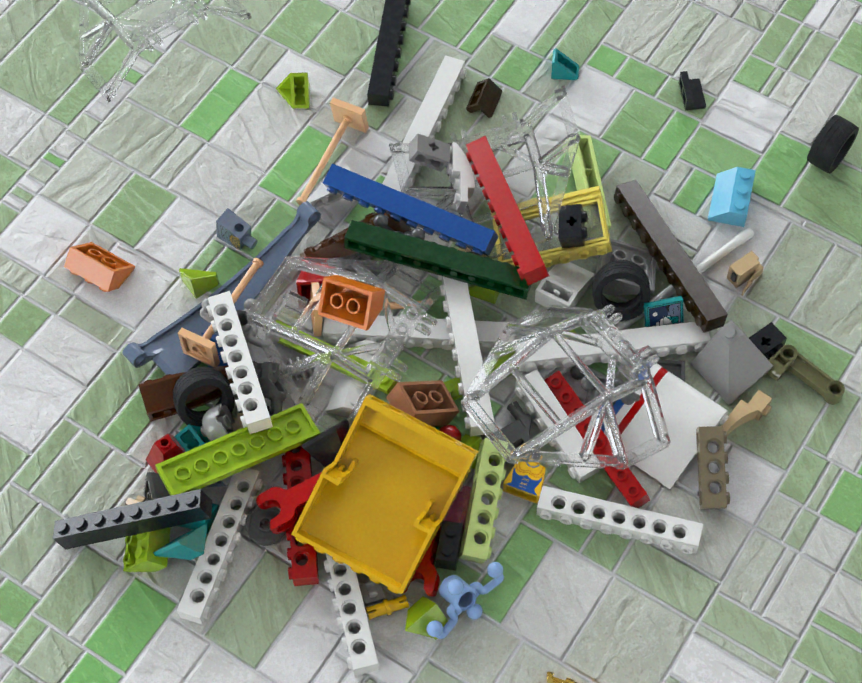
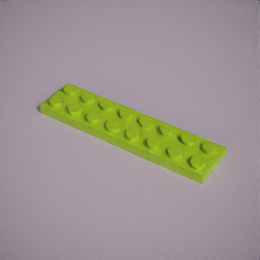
M300 403L270 416L273 425L271 428L252 434L249 433L248 427L241 428L158 463L155 466L170 496L202 489L283 454L320 435V432L304 405Z

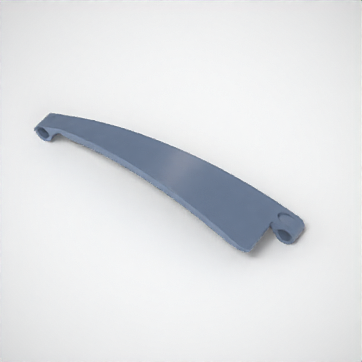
M308 201L303 202L298 207L296 217L292 223L255 257L262 260L264 265L257 270L235 302L236 311L244 310V302L247 299L253 298L256 301L290 258L302 238L320 220L321 213ZM253 259L209 297L230 291L232 294L252 266ZM202 302L153 335L146 342L141 344L132 342L128 344L122 352L123 355L136 368L153 360L166 375L187 372L196 368L201 361L183 353L178 332L181 328L199 336H202L201 332H206L211 323L200 316Z

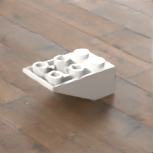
M571 262L556 264L548 272L549 277L542 279L535 290L536 303L567 318L595 276L594 273Z

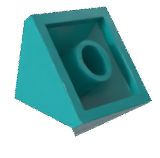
M206 524L177 537L153 552L154 555L192 560L203 555L207 534Z

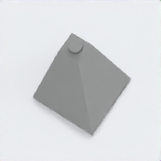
M610 238L613 252L599 255L595 275L603 265L616 260L632 261L645 271L650 283V292L653 294L655 289L656 260L649 254V250ZM615 279L603 288L602 293L610 296L639 294L640 286L629 279Z
M732 320L716 332L691 362V365L729 406L774 367Z

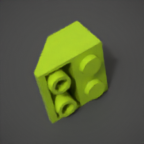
M171 528L127 536L125 538L126 549L123 557V571L156 572L166 568L168 557L155 556L153 552L170 542Z

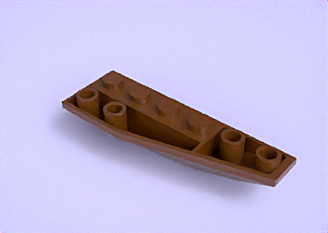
M369 213L361 222L375 226L373 221L379 213ZM384 214L388 219V226L393 230L403 233L412 231L405 221L401 220L398 222L390 218L389 214ZM346 228L315 246L307 247L300 254V257L305 261L344 257L359 252L344 248V237L348 230Z
M228 365L214 367V369L220 371L227 378L230 384L234 383L232 378L228 379L225 370L226 367H229ZM185 372L173 375L167 374L162 378L146 380L138 384L150 422L177 414L173 403V389L177 380ZM212 385L198 387L188 395L185 405L191 410L220 398L222 390Z

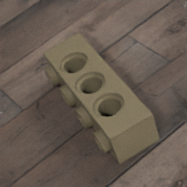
M723 426L698 427L696 429L700 510L725 509L727 504H730V493L726 492V484H729V473L725 472V464H728V453L724 452V444L727 443V433L723 431ZM708 443H714L717 446L716 453L708 450ZM710 463H715L718 466L717 473H712L709 470ZM711 483H716L719 486L717 494L710 491Z

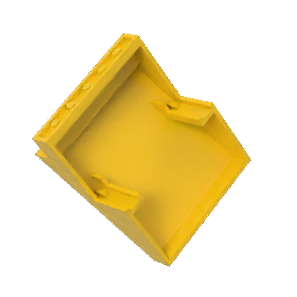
M369 394L365 397L334 461L323 469L291 535L295 536L296 540L300 543H308L314 546V550L332 556L335 562L349 565L352 571L369 576L372 582L386 585L389 591L395 594H403L467 478L479 451Z

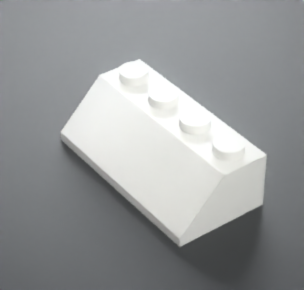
M363 340L349 344L347 349L348 353L382 368L386 356L384 344ZM339 372L326 413L355 419L365 397L369 394L373 395L375 388Z

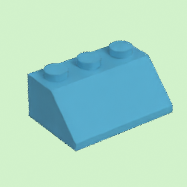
M735 167L717 174L708 215L709 221L740 227L745 226L756 170Z

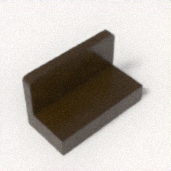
M490 78L477 82L466 110L469 113L480 110L488 118L492 117L503 91Z

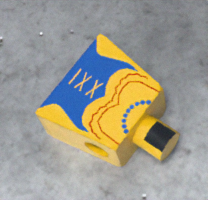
M531 453L529 460L519 458L504 480L503 492L538 504L546 468L540 465L542 457L539 454Z

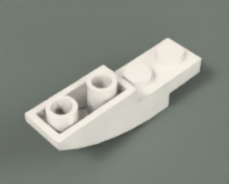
M453 142L450 148V163L447 165L446 174H449V182H454L453 188L456 190L454 204H456V211L464 213L468 199H471L475 190V181L466 155L459 145Z

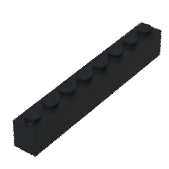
M385 0L367 93L368 105L389 107L390 100L394 98V89L392 88L396 86L397 76L395 72L399 71V62L397 60L401 58L402 54L400 45L404 43V34L402 33L406 31L407 22L405 18L409 16V8L407 6L411 5V0Z
M201 489L57 520L54 524L53 540L66 550L211 519L212 499Z

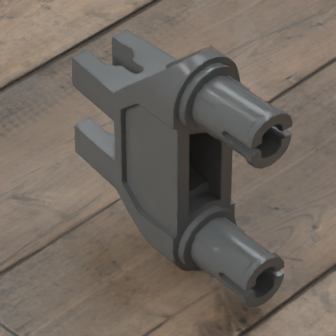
M253 362L263 396L271 400L270 416L281 412L287 393L279 380V363Z
M517 401L513 402L514 405L511 403L507 406V410L516 421L493 434L480 435L482 440L489 438L508 443L507 450L510 451L508 460L513 467L518 459L521 458L516 448L522 446L529 457L531 453L537 454V446L529 436L532 417L530 414H525Z

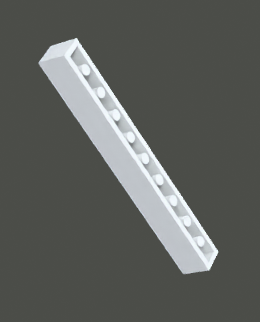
M445 55L382 183L383 185L408 195L409 188H412L414 185L416 173L419 174L422 165L409 161V143L417 134L435 139L436 132L440 131L442 119H445L447 116L449 105L453 104L454 94L459 91L461 80L466 77L465 61Z
M437 275L438 280H442V285H440L441 296H445L443 310L448 312L446 326L451 328L449 342L450 345H454L452 359L457 361L455 375L456 378H460L458 391L459 395H463L464 399L461 400L462 412H466L467 415L464 418L465 429H469L470 437L493 434L495 423L468 284Z
M378 315L370 329L366 331L324 317L322 332L324 342L331 344H353L369 340L382 343L387 347L404 346L406 348L454 349V345H450L449 342L451 328H447L446 319ZM475 321L480 351L514 352L516 323Z
M695 322L519 341L517 342L515 353L519 372H532L536 369L551 370L555 367L563 366L569 368L581 364L609 363L615 360L628 361L633 358L646 359L650 356L664 357L668 354L676 353L678 355L694 351L699 353L711 338L709 331L704 333Z

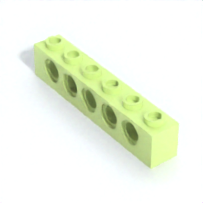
M484 438L480 442L459 559L482 564L491 556L492 547H489L490 540L495 535L494 520L497 519L499 514L497 502L501 499L503 492L500 485L506 475L504 463L509 458L508 443ZM489 459L495 460L496 466H492L489 463ZM485 478H490L493 485H488L485 482ZM486 497L489 500V505H485L481 498ZM478 516L484 517L485 525L479 523ZM475 535L482 539V544L475 542Z

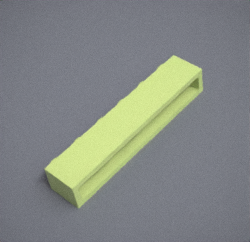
M573 135L568 146V153L576 189L578 191L595 186L600 187L608 229H610V217L591 135ZM598 203L584 206L583 210L587 211L588 222H585L588 238L603 237Z

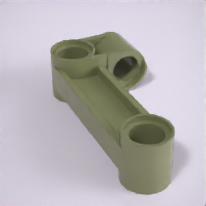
M784 345L769 359V362L774 367L766 374L775 381H778L784 373L790 371L823 396L827 403L835 405L840 402L845 392L844 384L834 380L803 357L794 346Z

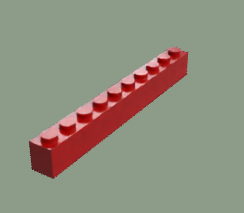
M486 136L466 144L468 152L465 154L469 163H474L471 165L474 174H479V177H476L480 188L483 186L485 188L482 192L486 200L490 199V202L487 204L491 212H496V215L493 217L497 226H502L499 231L503 239H508L505 244L509 253L512 251L514 255H511L514 265L520 266L517 271L521 280L525 279L529 286L549 277L545 264Z

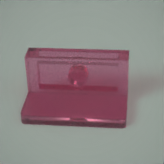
M463 486L462 492H458L443 520L462 523L463 531L471 487Z

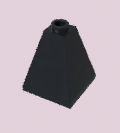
M348 420L341 421L302 444L303 449L323 466H328L334 461L350 429Z

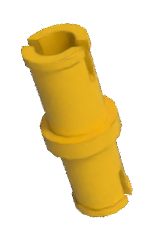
M406 595L391 600L384 599L382 603L365 607L368 619L371 620L385 614L389 616L392 615V612L409 608Z

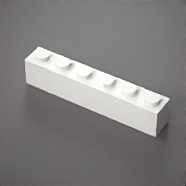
M536 369L516 380L515 392L517 396L526 403L525 407L528 413L533 414L536 418L538 428L546 433V439L550 446H554L558 451L557 456L569 468L568 473L571 478L581 483L598 473L601 464L538 370Z

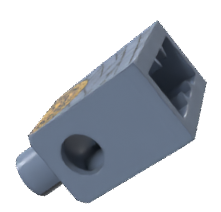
M229 208L216 220V234L222 241L237 250H241L245 245L251 250L256 246L258 240L251 236V226Z

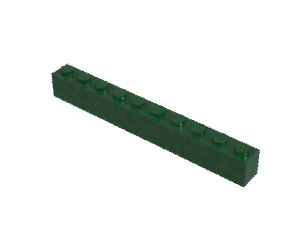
M352 220L344 237L345 249L527 300L531 285L528 286L525 279L521 280L517 271L520 268L518 266L496 261L489 257L475 255L471 252L457 250L454 247L443 246L436 242L425 241L418 237L404 235L400 232L386 230L379 226H372L361 221Z

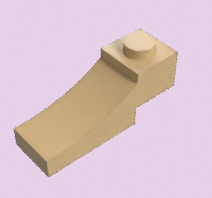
M758 390L749 403L740 400L730 413L727 421L721 425L723 426V431H726L728 436L740 425L753 419L759 421L763 415L766 417L772 408L770 406L772 398Z

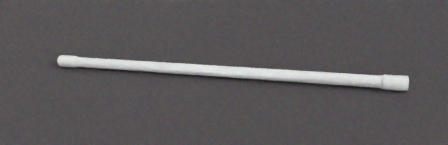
M747 227L736 235L734 239L695 266L699 273L702 274L734 249L754 237V231ZM671 284L650 299L649 302L668 299L676 293V290ZM644 312L637 316V318L620 321L608 331L626 330L644 316ZM558 367L551 373H549L547 376H545L543 379L545 380L558 370L561 372L562 375H564L568 371H570L572 367Z

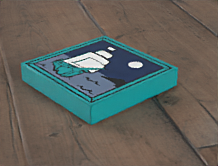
M682 296L644 303L645 327L684 323Z

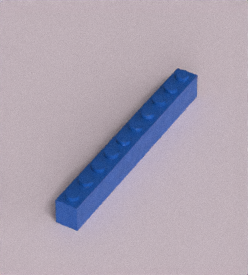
M333 163L323 181L327 191L334 195H337V193L342 194V197L348 201L356 200L362 207L368 208L370 206L375 208V212L382 215L387 213L395 221L400 222L403 220L414 229L420 227L428 235L432 236L433 233L439 235V239L448 243L453 241L457 247L464 250L466 247L472 249V253L479 256L484 254L489 257L499 237L494 230Z

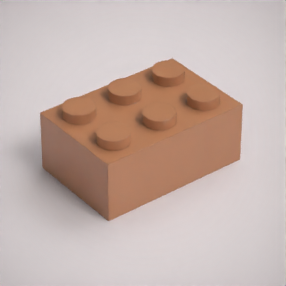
M442 380L398 382L386 397L390 405L432 427L448 425L459 413L458 407Z

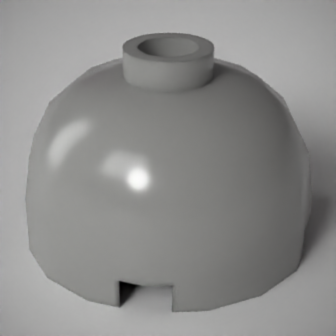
M218 404L208 409L203 415L201 432L210 441L234 432L232 424L235 423V420L228 407Z

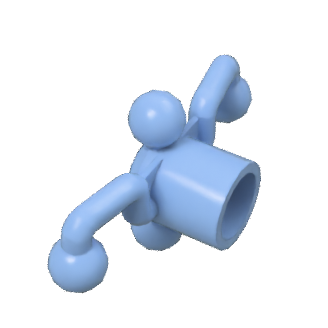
M492 562L488 565L487 573L493 579L484 586L480 582H473L469 585L457 575L448 576L443 580L439 593L449 603L447 615L450 619L444 627L437 620L429 622L426 630L430 636L444 639L457 624L458 615L463 611H466L470 619L476 620L481 617L483 610L481 605L475 603L476 598L480 594L485 595L504 580L503 566L499 562Z

